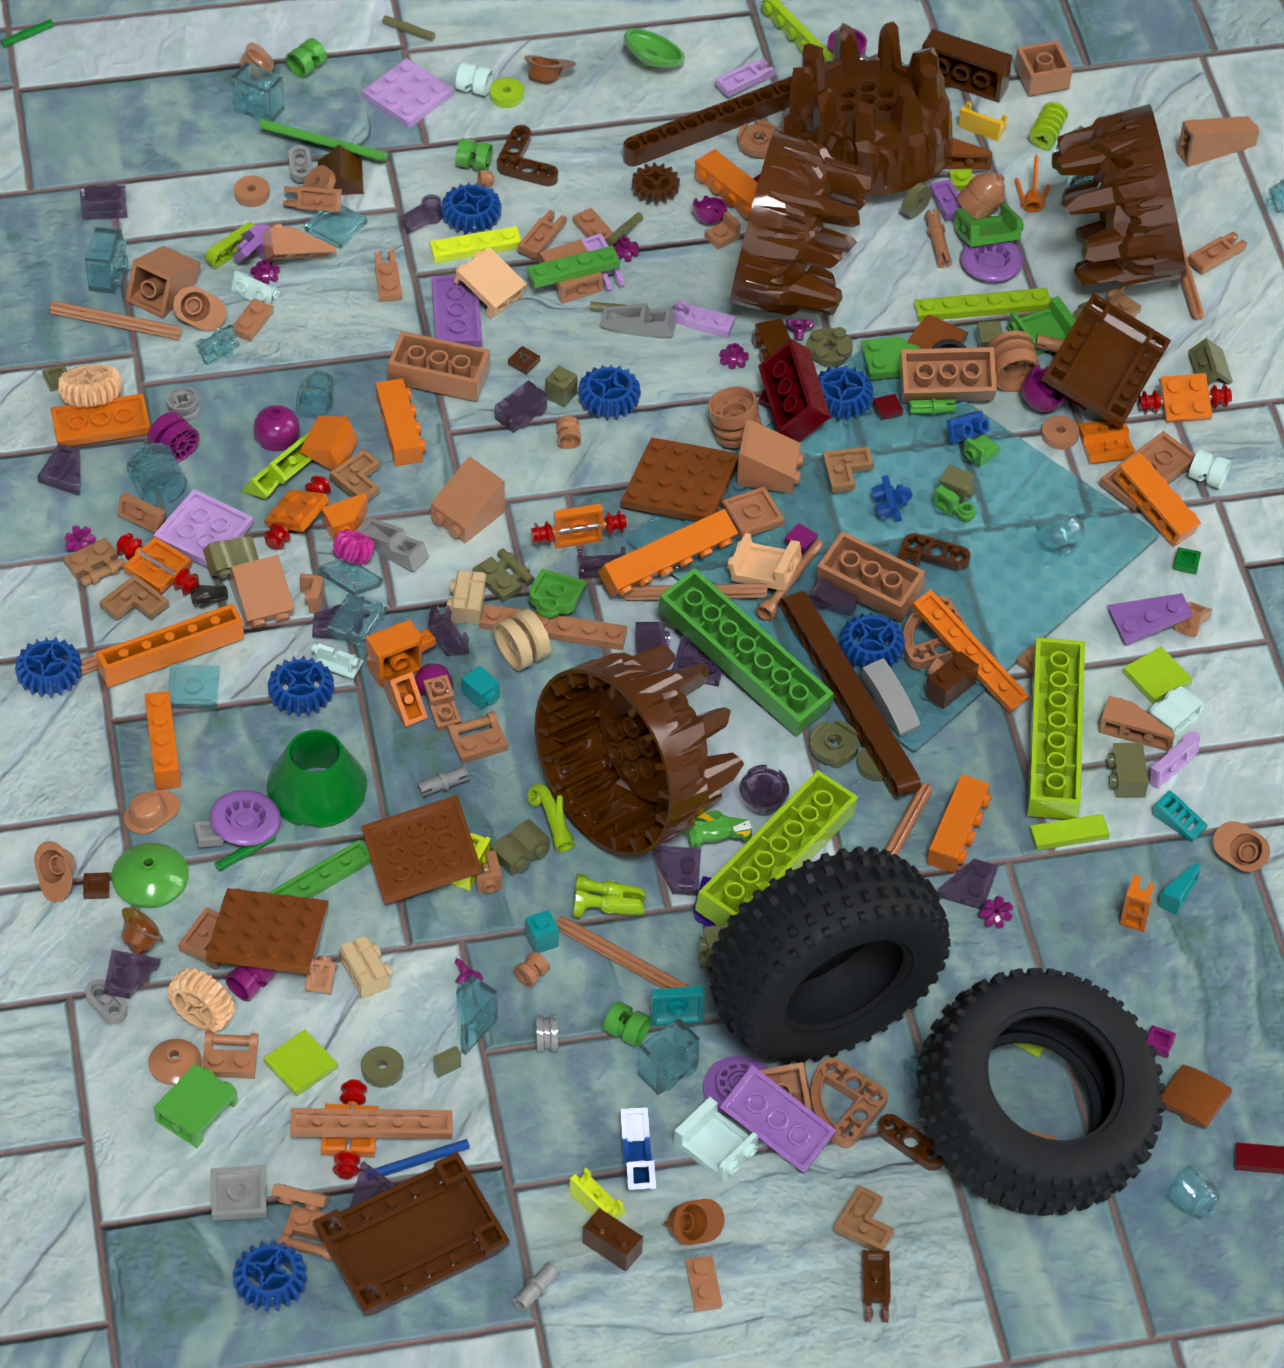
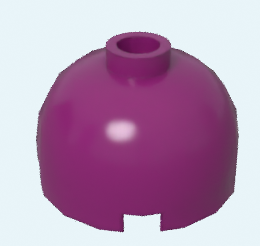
M1037 365L1025 376L1021 387L1025 403L1030 408L1040 412H1050L1061 406L1068 396L1041 381L1048 367L1039 369L1041 365Z
M271 405L265 407L257 414L254 420V439L265 450L273 452L287 450V446L292 443L294 444L300 438L299 420L295 413L286 406Z

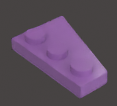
M1183 593L1108 605L1126 646L1193 617Z

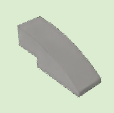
M644 303L604 307L600 324L603 328L629 335L673 337L676 318L672 308L649 309L648 304Z
M369 517L356 529L357 532H363L364 535L371 538L376 552L411 571H415L429 558L424 542L407 537L405 530L400 527Z
M882 658L862 668L861 680L873 694L875 705L899 737L920 728L921 723L905 690L885 659Z

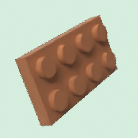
M1164 431L1100 479L1101 486L1134 511L1139 507L1113 478L1120 465L1141 453L1145 459L1151 462L1152 467L1160 476L1165 478L1169 485L1190 469L1195 457L1193 452Z

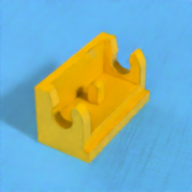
M967 101L966 107L962 106L960 109L958 127L998 142L1007 129V115L1003 114L1002 120L988 117L985 114L972 111V103Z

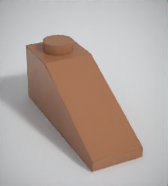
M283 224L270 225L269 229L262 233L266 260L329 257L337 252L335 246L293 227H283Z
M1108 697L1099 733L1135 743H1143V745L1164 751H1169L1172 748L1174 732L1135 703L1123 698Z

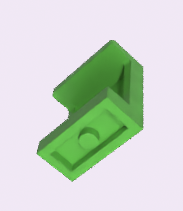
M1006 203L1001 204L999 216L973 219L963 208L955 209V231L970 247L1021 239V231L1024 229L1023 220Z
M1057 296L1051 298L1049 308L1021 318L1016 312L1010 313L1008 330L1027 333L1031 336L1035 348L1037 334L1065 340L1076 319L1060 297ZM1035 348L1037 356L1050 352L1048 350Z
M194 1064L154 1106L155 1121L195 1148H198L204 1142L203 1132L228 1105L232 1107L237 1105L236 1089L231 1083L223 1082L215 1077L208 1068H201Z

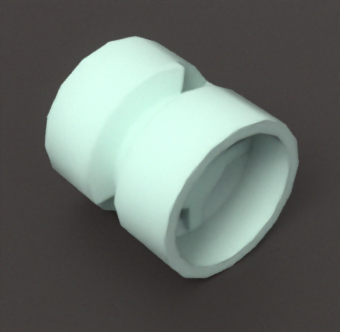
M462 62L456 76V89L466 92L472 89L474 94L487 96L493 82V69L482 66L476 69V65Z
M1199 449L1191 464L1189 477L1200 482L1205 479L1208 485L1220 489L1227 478L1231 461L1220 456L1213 458L1212 453Z

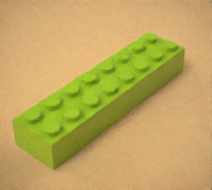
M1036 637L1032 667L1027 816L1066 820L1078 818L1081 805L1085 641Z
M817 770L699 891L695 910L716 925L728 924L727 919L729 916L737 915L740 912L739 905L742 902H749L754 898L753 892L757 889L762 891L770 885L768 881L772 878L778 880L786 875L785 870L789 868L795 870L803 866V861L811 860L854 815L858 796Z

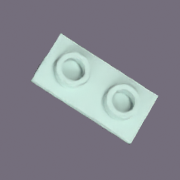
M235 270L231 288L232 292L247 299H256L271 305L273 298H278L279 291L275 286H269L248 276L246 273L243 274Z
M321 642L319 644L314 643L312 647L315 662L322 661L324 667L328 666L330 672L353 680L364 660L357 658L356 654L352 655L340 650L335 651L334 648L325 646Z

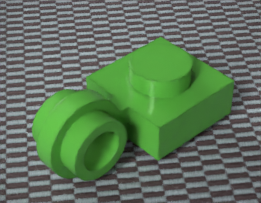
M943 485L935 489L933 502L935 507L950 517L957 514L958 518L963 522H969L975 517L976 509L973 504L969 502L959 504V496Z

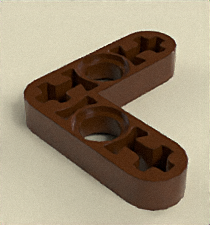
M526 125L515 126L511 130L497 158V171L504 176L543 186L555 185L558 182V169L555 166L523 158L531 142V129ZM517 148L519 149V151L510 152L509 149ZM531 168L533 171L524 172L522 169Z
M911 533L904 538L897 558L903 561H911L913 566L917 568L922 560L961 571L970 565L971 554L963 546L918 533ZM913 543H918L915 548L910 547ZM933 548H940L943 554L934 556L930 551ZM947 552H951L949 559L947 558ZM959 556H963L960 561L956 560Z
M886 1114L880 1118L878 1134L884 1141L929 1171L939 1170L943 1166L942 1162L945 1159L942 1155H937V1159H928V1155L933 1156L936 1153L931 1147L934 1144L932 1138H927V1136L894 1114ZM891 1125L895 1126L894 1129H892V1128H890L889 1130H886V1129H885V1126H887V1127H890ZM906 1138H914L918 1141V1145L909 1147L904 1143V1140Z

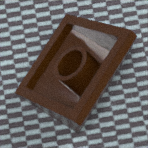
M338 145L318 161V166L324 165L335 173L336 181L333 189H342L341 195L364 194L362 159Z

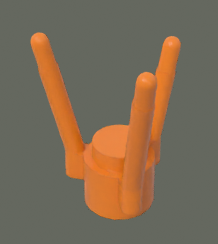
M1038 155L1034 157L1033 187L1025 196L1019 179L1015 178L1021 200L1020 206L1025 207L1026 211L1031 213L1039 212L1045 208V201L1050 189V184H1047L1043 195L1037 190Z

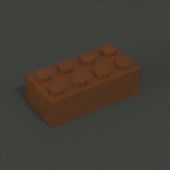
M932 29L922 44V49L935 48L939 60V70L944 76L945 85L999 103L1009 86L1013 55Z

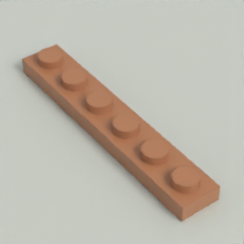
M484 604L480 619V629L493 630L495 623L507 617L512 619V615L521 609ZM534 612L542 622L551 640L623 650L627 635L626 625L560 615L546 618Z
M291 1108L290 1137L452 1139V1110Z

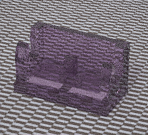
M625 546L620 547L619 554L583 556L582 549H577L579 579L601 578L598 571L604 564L626 555Z
M431 605L427 627L436 638L445 655L453 656L469 653V637L466 632L461 636L451 620L452 610L450 606L446 605L445 612L441 615L439 606Z

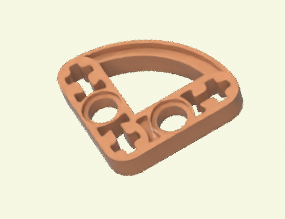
M938 596L969 630L951 599L946 596ZM914 610L906 622L903 634L905 639L904 656L909 666L918 670L930 667L937 657L944 662L949 661L955 656V653L940 637L914 645V633L923 621ZM936 647H944L947 652L941 654L937 653L934 649Z
M836 1058L825 1059L815 1072L811 1085L812 1112L837 1130L830 1141L841 1148L854 1146L887 1104L888 1093L884 1087ZM836 1069V1072L827 1073V1070ZM855 1080L861 1086L858 1089H851L846 1083ZM824 1083L855 1101L837 1125L830 1119L823 1105L822 1088ZM876 1096H879V1097H880V1100H879V1099H875L874 1101L871 1100V1097H873V1098H875ZM856 1112H863L868 1118L864 1121H858L853 1115ZM851 1125L852 1129L850 1132V1136L846 1135L845 1137H841V1133L845 1134L849 1130Z

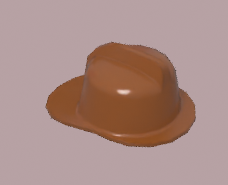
M536 55L524 56V59L529 62V79L542 84L555 82L563 68L576 65V62L571 60L552 59Z
M130 907L122 909V916L125 922L121 938L128 944L133 954L138 955L141 951H150L158 940H163L157 925L150 917Z
M691 1200L675 1206L670 1211L668 1221L664 1222V1226L668 1227L672 1236L682 1244L693 1245L715 1240L721 1234L725 1217L723 1209L714 1200Z

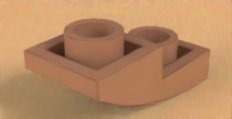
M443 675L424 680V689L437 732L446 730V725L460 724L461 719L454 702V693L448 676Z

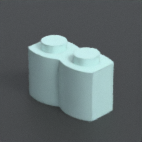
M1180 686L1175 690L1171 689L1163 701L1160 703L1156 702L1150 708L1148 714L1174 732L1175 738L1186 726L1192 724L1201 715L1204 702Z

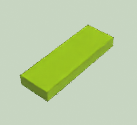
M1103 814L1030 825L1029 829L1036 851L1109 839L1110 835Z

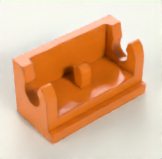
M1134 874L1125 897L1120 925L1144 933L1152 902L1150 898L1154 885L1150 882L1147 890H1141L1139 888L1141 876Z

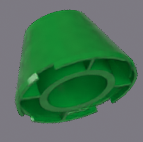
M319 729L307 730L296 735L272 767L267 779V795L277 805L280 816L297 826L306 824L315 825L316 828H325L342 823L359 810L365 800L367 790L366 774L359 761L335 735ZM311 768H325V769H326V770L318 771V772L305 771V770L311 769Z

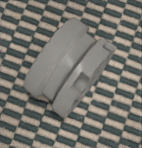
M177 387L168 393L166 397L168 412H178L187 422L198 417L200 403L196 390L190 387H185V389Z
M536 1015L537 1052H544L545 1049H550L551 1052H558V1022L553 1020L557 1018V1015H550L548 1018H544L543 1015Z

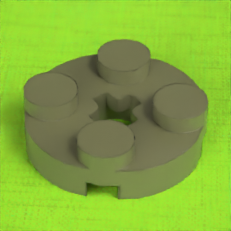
M822 328L811 331L807 348L810 349L813 362L815 359L820 362V366L834 368L836 365L838 367L846 363V359L851 358L853 342L850 336L846 334L847 332L844 328ZM826 346H833V349L830 350Z
M835 720V723L827 724V721L818 724L811 732L809 751L817 760L824 764H828L833 768H841L845 763L853 760L858 753L859 740L857 731L846 722ZM837 740L839 745H831L829 741L835 742Z

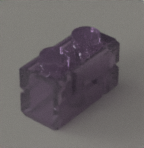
M113 184L110 186L80 187L82 220L128 217L125 185Z
M526 381L495 405L496 421L503 426L505 425L512 433L520 428H526L537 415L542 416L546 412V392L537 388L531 381Z

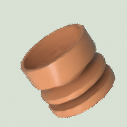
M1007 331L993 338L987 347H994L996 386L1002 391L1019 392L1022 391L1021 387L1025 376L1034 367L1040 365L1030 335L1022 331Z
M740 386L727 387L712 395L708 402L714 437L717 443L723 447H741L746 419L762 425L758 413L757 398L750 389Z

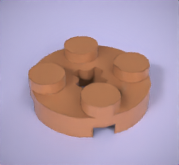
M763 120L754 121V124L749 126L748 123L744 124L738 131L739 151L743 154L760 157L765 160L773 131L778 128L774 124Z

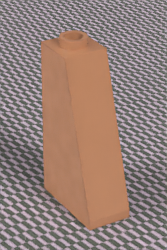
M1249 116L1186 120L1182 123L1177 154L1185 165L1190 167L1256 146L1259 128Z

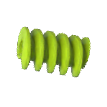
M1048 102L1041 108V112L1029 135L1031 142L1037 148L1049 150L1054 147L1060 131L1068 118L1067 109L1057 102Z

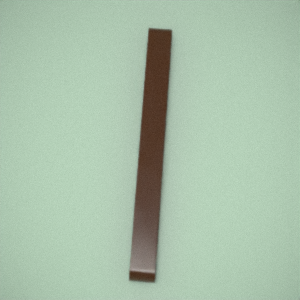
M792 76L625 139L623 144L624 163L628 166H638L736 129L746 123L749 124L783 111L785 103L790 97Z
M802 590L781 597L780 606L784 616L826 685L834 693V698L851 726L857 731L860 741L893 795L897 798L921 789L918 773L808 594Z

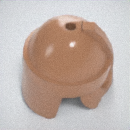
M990 172L975 175L957 195L958 203L975 219L990 217L994 211L998 210L1005 199V177L1002 174L997 175Z

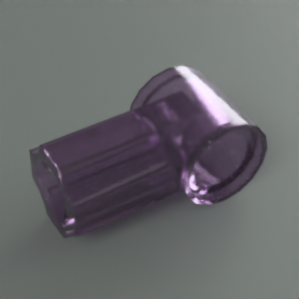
M433 194L427 195L422 198L421 205L401 215L399 222L403 230L408 234L426 224L439 223L443 218L440 197Z
M824 578L816 580L808 595L817 610L822 611L829 608L849 616H853L859 599L857 595L836 589L831 581Z

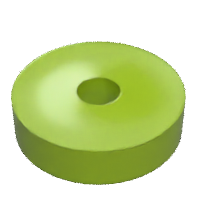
M500 78L495 80L490 86V100L498 107L513 108L524 100V86L516 79Z

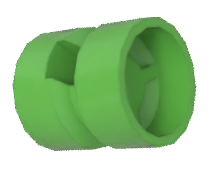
M314 38L307 39L299 47L286 55L289 69L301 78L308 75L314 68L319 67L327 60L324 47Z
M461 138L456 151V166L465 168L473 166L474 170L488 171L492 161L493 145L484 142L476 144L474 140Z
M617 1001L607 1014L603 1030L616 1038L622 1036L624 1042L638 1047L649 1032L652 1018L639 1010L633 1012L631 1006Z

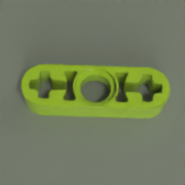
M248 222L213 245L206 252L205 261L212 267L219 268L234 258L232 255L238 251L236 246L244 239L241 234L255 225Z

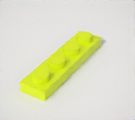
M517 226L433 240L429 241L434 263L473 257L478 251L483 252L489 247L495 253L517 249L518 244L521 242V237Z

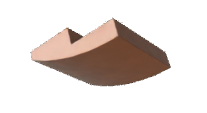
M928 314L907 342L908 344H915L921 349H931L935 343L943 339H954L963 344L967 340L968 332Z
M1183 1064L1165 1088V1093L1160 1096H1162V1102L1166 1103L1165 1110L1180 1114L1185 1123L1206 1129L1231 1095L1232 1090L1209 1074Z

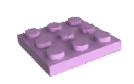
M407 58L362 90L363 99L408 128H411L454 95V88Z
M193 489L156 531L153 538L157 537L193 561L208 567L203 549L213 542L243 537L254 524V519L246 513Z

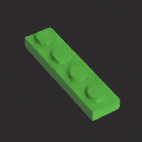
M609 246L527 266V274L533 287L538 288L620 268V259L614 247Z

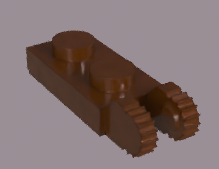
M862 1250L863 1303H865V1322H871L873 1318L872 1303H882V1323L889 1322V1304L891 1300L890 1251Z

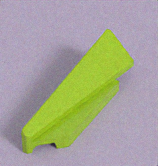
M309 432L253 477L241 491L266 499L279 483L283 485L313 459L299 452Z

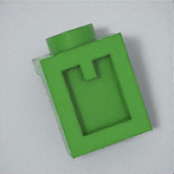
M984 434L975 440L968 437L965 439L963 455L969 461L981 467L999 454L1000 446Z

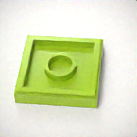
M1162 646L1123 668V674L1153 704L1163 700L1171 689L1175 690L1180 686L1185 687L1192 682V677Z
M305 1029L263 1058L264 1064L296 1097L338 1068V1063Z

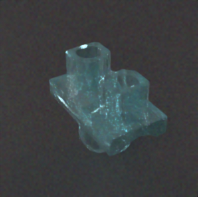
M229 324L224 328L219 327L213 331L212 336L209 338H201L195 342L197 351L201 355L204 364L209 365L222 356L228 358L233 355V349L240 346L235 336L234 326Z

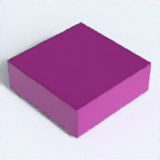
M798 523L785 536L784 543L789 545L791 540L799 541L801 553L804 554L818 539V534Z
M1152 1025L1148 1033L1149 1037L1146 1040L1149 1045H1153L1156 1048L1158 1056L1168 1059L1177 1033Z

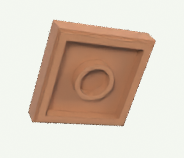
M765 486L722 500L721 506L728 513L741 539L745 533H751V536L785 525L784 517Z

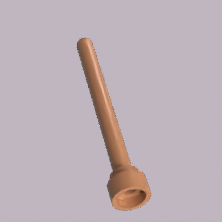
M816 540L804 554L786 591L776 590L770 599L763 600L756 608V613L762 620L771 621L778 612L780 598L786 595L823 547L821 540Z

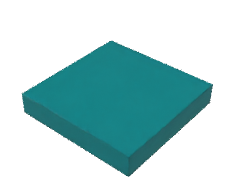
M704 985L653 989L651 991V1026L703 1022Z

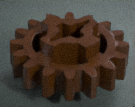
M653 162L651 167L644 164V169L638 167L637 173H633L632 189H634V195L639 194L640 200L646 198L647 203H650L651 200H655L656 204L659 203V200L666 203L668 197L674 199V195L679 192L680 178H678V173L672 172V167L666 169L663 163L657 166Z

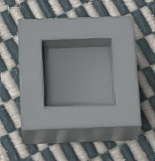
M210 821L194 822L193 831L198 848L223 846L224 839L215 833Z

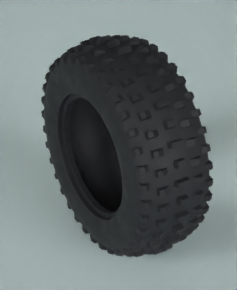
M855 847L852 852H848L843 848L839 849L836 855L830 856L829 853L821 854L819 860L813 862L807 859L803 861V866L795 870L792 868L785 870L786 875L778 880L775 878L769 880L770 885L762 891L757 889L753 892L754 898L752 900L742 902L739 905L740 912L737 915L729 916L727 919L728 927L720 929L718 932L720 940L712 944V950L715 953L709 955V964L711 966L708 967V974L712 984L709 987L711 994L714 995V1005L719 1011L718 1015L721 1021L726 1025L729 1032L733 1033L740 1040L744 1047L747 1048L749 1046L754 1053H757L763 1059L768 1057L769 1061L774 1063L781 1060L783 1064H790L793 1060H796V1063H805L810 1058L817 1062L821 1061L822 1057L828 1054L831 1057L838 1056L839 1051L846 1048L849 1051L855 1049L857 1043L863 1040L867 1043L872 1040V1035L879 1031L883 1033L887 1031L889 1024L895 1020H902L904 1012L908 1009H914L918 1005L916 1001L920 997L928 995L929 985L937 983L939 980L937 973L945 969L946 963L943 960L949 958L950 952L948 947L951 946L948 929L949 923L945 918L947 917L945 910L939 903L941 898L930 880L925 879L915 866L912 865L910 867V863L907 860L902 859L896 854L891 855V852L885 849L879 852V849L876 847H870L867 851H864L862 847Z
M1022 968L1010 971L1009 976H1005L1004 972L997 973L989 982L985 978L973 984L971 989L968 988L965 991H961L956 996V1001L951 1005L947 1004L941 1011L944 1017L940 1020L936 1018L930 1029L935 1033L929 1034L924 1040L923 1046L927 1050L921 1052L918 1066L923 1068L917 1070L916 1074L918 1086H921L916 1090V1098L921 1099L919 1101V1116L926 1120L927 1125L923 1127L927 1138L932 1137L934 1144L931 1147L938 1156L942 1155L945 1159L942 1162L945 1168L951 1173L955 1171L958 1174L956 1180L960 1183L963 1182L962 1184L967 1188L972 1186L971 1192L975 1195L981 1192L980 1197L984 1199L989 1197V1203L996 1205L999 1202V1206L1002 1208L1007 1207V1210L1014 1212L1016 1208H1019V1213L1034 1215L1037 1210L1039 1216L1054 1215L1055 1210L1058 1211L1059 1215H1066L1075 1206L1078 1212L1086 1210L1093 1205V1201L1099 1204L1109 1200L1111 1193L1113 1194L1116 1191L1120 1193L1128 1185L1126 1180L1130 1177L1135 1179L1141 1172L1137 1165L1146 1163L1152 1155L1148 1149H1153L1158 1140V1135L1155 1132L1161 1131L1163 1116L1159 1114L1165 1111L1166 1104L1162 1102V1096H1160L1165 1093V1083H1160L1159 1075L1163 1074L1162 1066L1156 1064L1154 1058L1158 1053L1153 1045H1149L1146 1040L1149 1037L1147 1030L1138 1027L1136 1024L1138 1021L1135 1014L1132 1015L1129 1010L1125 1011L1122 1008L1125 1003L1121 1000L1118 1001L1113 996L1111 998L1107 996L1109 993L1107 989L1103 988L1100 991V987L1097 985L1091 986L1092 981L1087 978L1082 982V978L1074 977V973L1066 972L1065 975H1062V971L1047 968L1046 972H1043L1042 968H1028L1026 973H1024ZM1011 1043H1028L1044 1047L1066 1060L1081 1077L1090 1097L1092 1119L1088 1135L1072 1140H1051L1036 1136L1017 1125L1003 1111L993 1094L988 1072L991 1050Z

